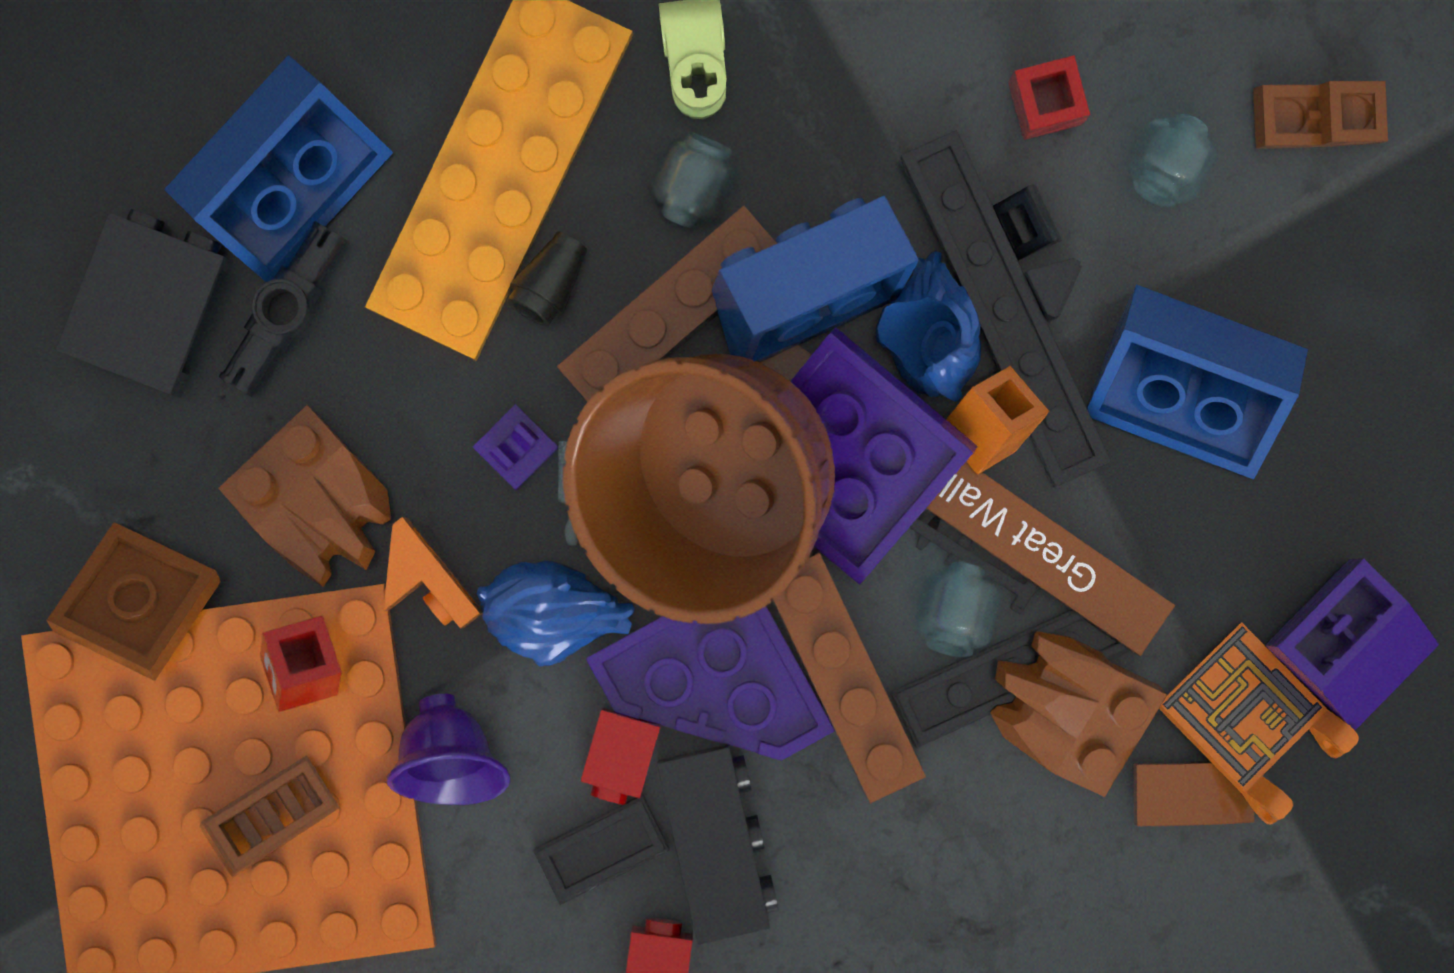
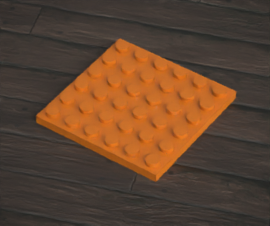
M386 584L203 609L155 681L54 631L21 635L67 973H259L434 948L437 945L417 801L414 800V797L409 799L397 794L387 785V775L399 762V746L401 736L406 729L391 614L390 610L384 611ZM323 615L342 671L338 695L278 712L260 659L262 633ZM307 756L340 808L232 878L202 832L200 823ZM297 778L287 784L306 814L316 808ZM276 792L266 797L284 827L294 822ZM255 806L245 811L263 841L272 836L271 831ZM233 820L224 825L241 855L251 849Z

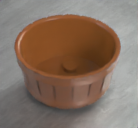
M704 354L695 357L667 358L650 362L616 376L603 386L604 389L598 390L585 404L577 417L578 423L573 425L564 456L566 465L563 466L565 503L569 505L570 510L567 512L581 547H585L587 551L585 554L596 570L611 585L617 586L616 590L626 598L648 611L650 609L654 610V614L671 620L687 623L697 621V624H717L733 621L736 616L742 618L759 611L771 603L774 597L777 598L799 573L810 556L818 532L831 506L835 481L833 452L827 430L816 409L801 390L782 374L760 362L742 356Z

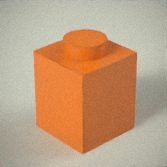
M1009 366L972 387L946 420L978 446L966 461L978 475L1015 453L1050 411L1015 370Z

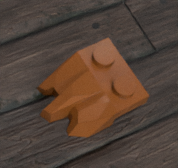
M308 405L218 488L250 526L295 570L322 587L325 586L332 575L329 560L333 555H342L364 570H367L375 550L361 528L368 522L383 525L391 520L388 490Z
M1036 631L1032 642V647L1039 655L1036 663L1025 665L998 660L995 680L1015 695L1016 698L1012 703L997 705L990 714L1002 736L1040 765L1057 776L1105 797L1167 694L1158 684L1110 662L1102 652L1069 636Z

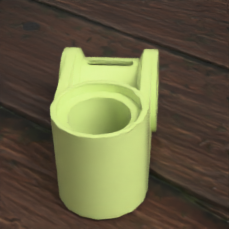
M682 0L659 3L665 57H668L672 96L675 105L683 114L690 118L704 119L711 117L721 109L726 99L727 77L723 50H725V38L720 0ZM703 75L705 83L711 85L707 88V97L695 98L693 89L688 88L691 86L692 76Z

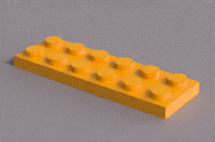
M568 0L512 1L365 306L367 309L477 361L511 290L510 283L519 274L631 41L633 31Z

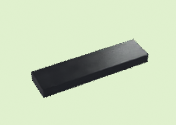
M1069 610L891 691V694L915 747L918 748L991 715L990 712L997 705L1012 703L1016 696L995 680L998 660L1025 665L1036 663L1039 655L1032 647L1036 631L1069 636L1102 652L1108 660L1131 650L1078 613Z

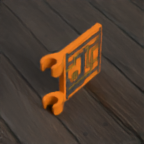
M1242 622L1166 696L1159 708L1243 794L1258 817L1270 825L1283 819L1292 810L1293 802L1284 791L1263 777V775L1308 730H1310L1320 747L1330 757L1335 759L1348 753L1359 740L1357 732L1341 718L1330 712Z

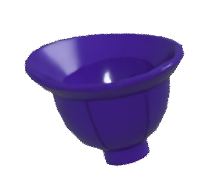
M435 694L419 701L420 714L408 723L401 736L399 762L387 775V785L389 788L406 798H414L416 801L439 805L482 803L502 794L510 785V774L507 768L491 755L485 734L473 716L456 707L455 696L452 694Z

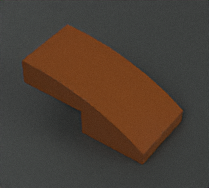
M1328 81L1320 85H1261L1253 88L1256 149L1330 147L1388 142L1386 81Z
M1191 761V763H1133L1134 825L1254 823V811L1243 794L1210 761Z

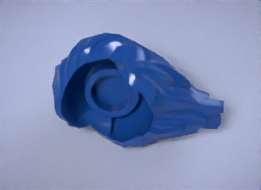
M935 251L926 260L919 258L913 270V276L905 285L898 298L882 309L875 328L876 341L889 351L901 377L907 380V385L913 388L915 392L926 394L930 397L944 396L956 402L962 397L961 389L973 376L981 359L982 342L979 339L981 324L966 288L957 284L951 276L950 270L947 269L944 263H941L942 253Z
M547 560L535 564L521 562L512 565L495 576L489 586L479 587L476 593L482 607V619L487 624L488 632L496 637L502 646H507L509 650L523 657L533 659L538 666H550L560 663L566 657L577 652L581 647L604 634L619 633L628 635L632 626L628 618L633 615L635 609L633 603H618L616 596L601 590L588 581L584 573L564 564Z

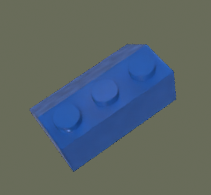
M288 55L164 190L196 222L265 282H269L274 279L282 265L286 268L289 266L312 229L313 222L316 221L326 226L393 152L321 82Z
M885 195L869 203H865L863 198L851 200L835 209L830 214L831 220L813 228L810 227L808 222L795 225L776 238L777 244L756 253L754 247L742 249L730 255L721 263L722 269L717 274L712 293L730 355L742 356L757 362L764 361L898 298L916 267L919 258Z
M1136 284L1116 326L1086 408L1092 419L1254 480L1299 396L1308 349Z

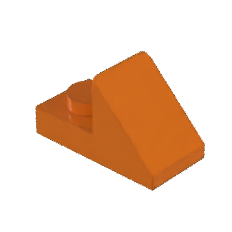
M401 517L392 525L384 611L391 610L424 583L430 592L423 597V600L440 622L446 626L454 620L459 628H465L482 614V609L408 518Z

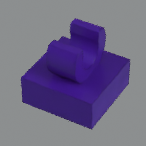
M516 404L473 446L515 490H518L559 449Z

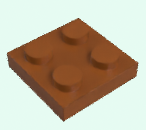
M113 522L48 617L47 622L52 631L155 681L221 581L216 570Z

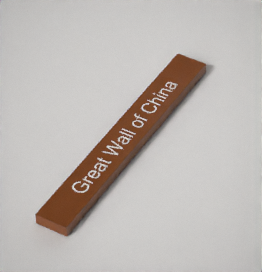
M796 345L760 363L779 372L791 381L812 354ZM967 462L963 464L926 507L928 511L1138 656L1142 655L1175 607L1173 603L983 472L977 475Z

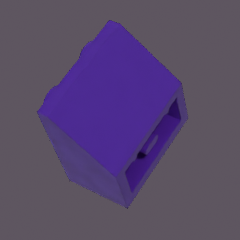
M1349 559L1265 646L1336 716L1356 730L1436 649L1439 643L1409 602L1365 559Z

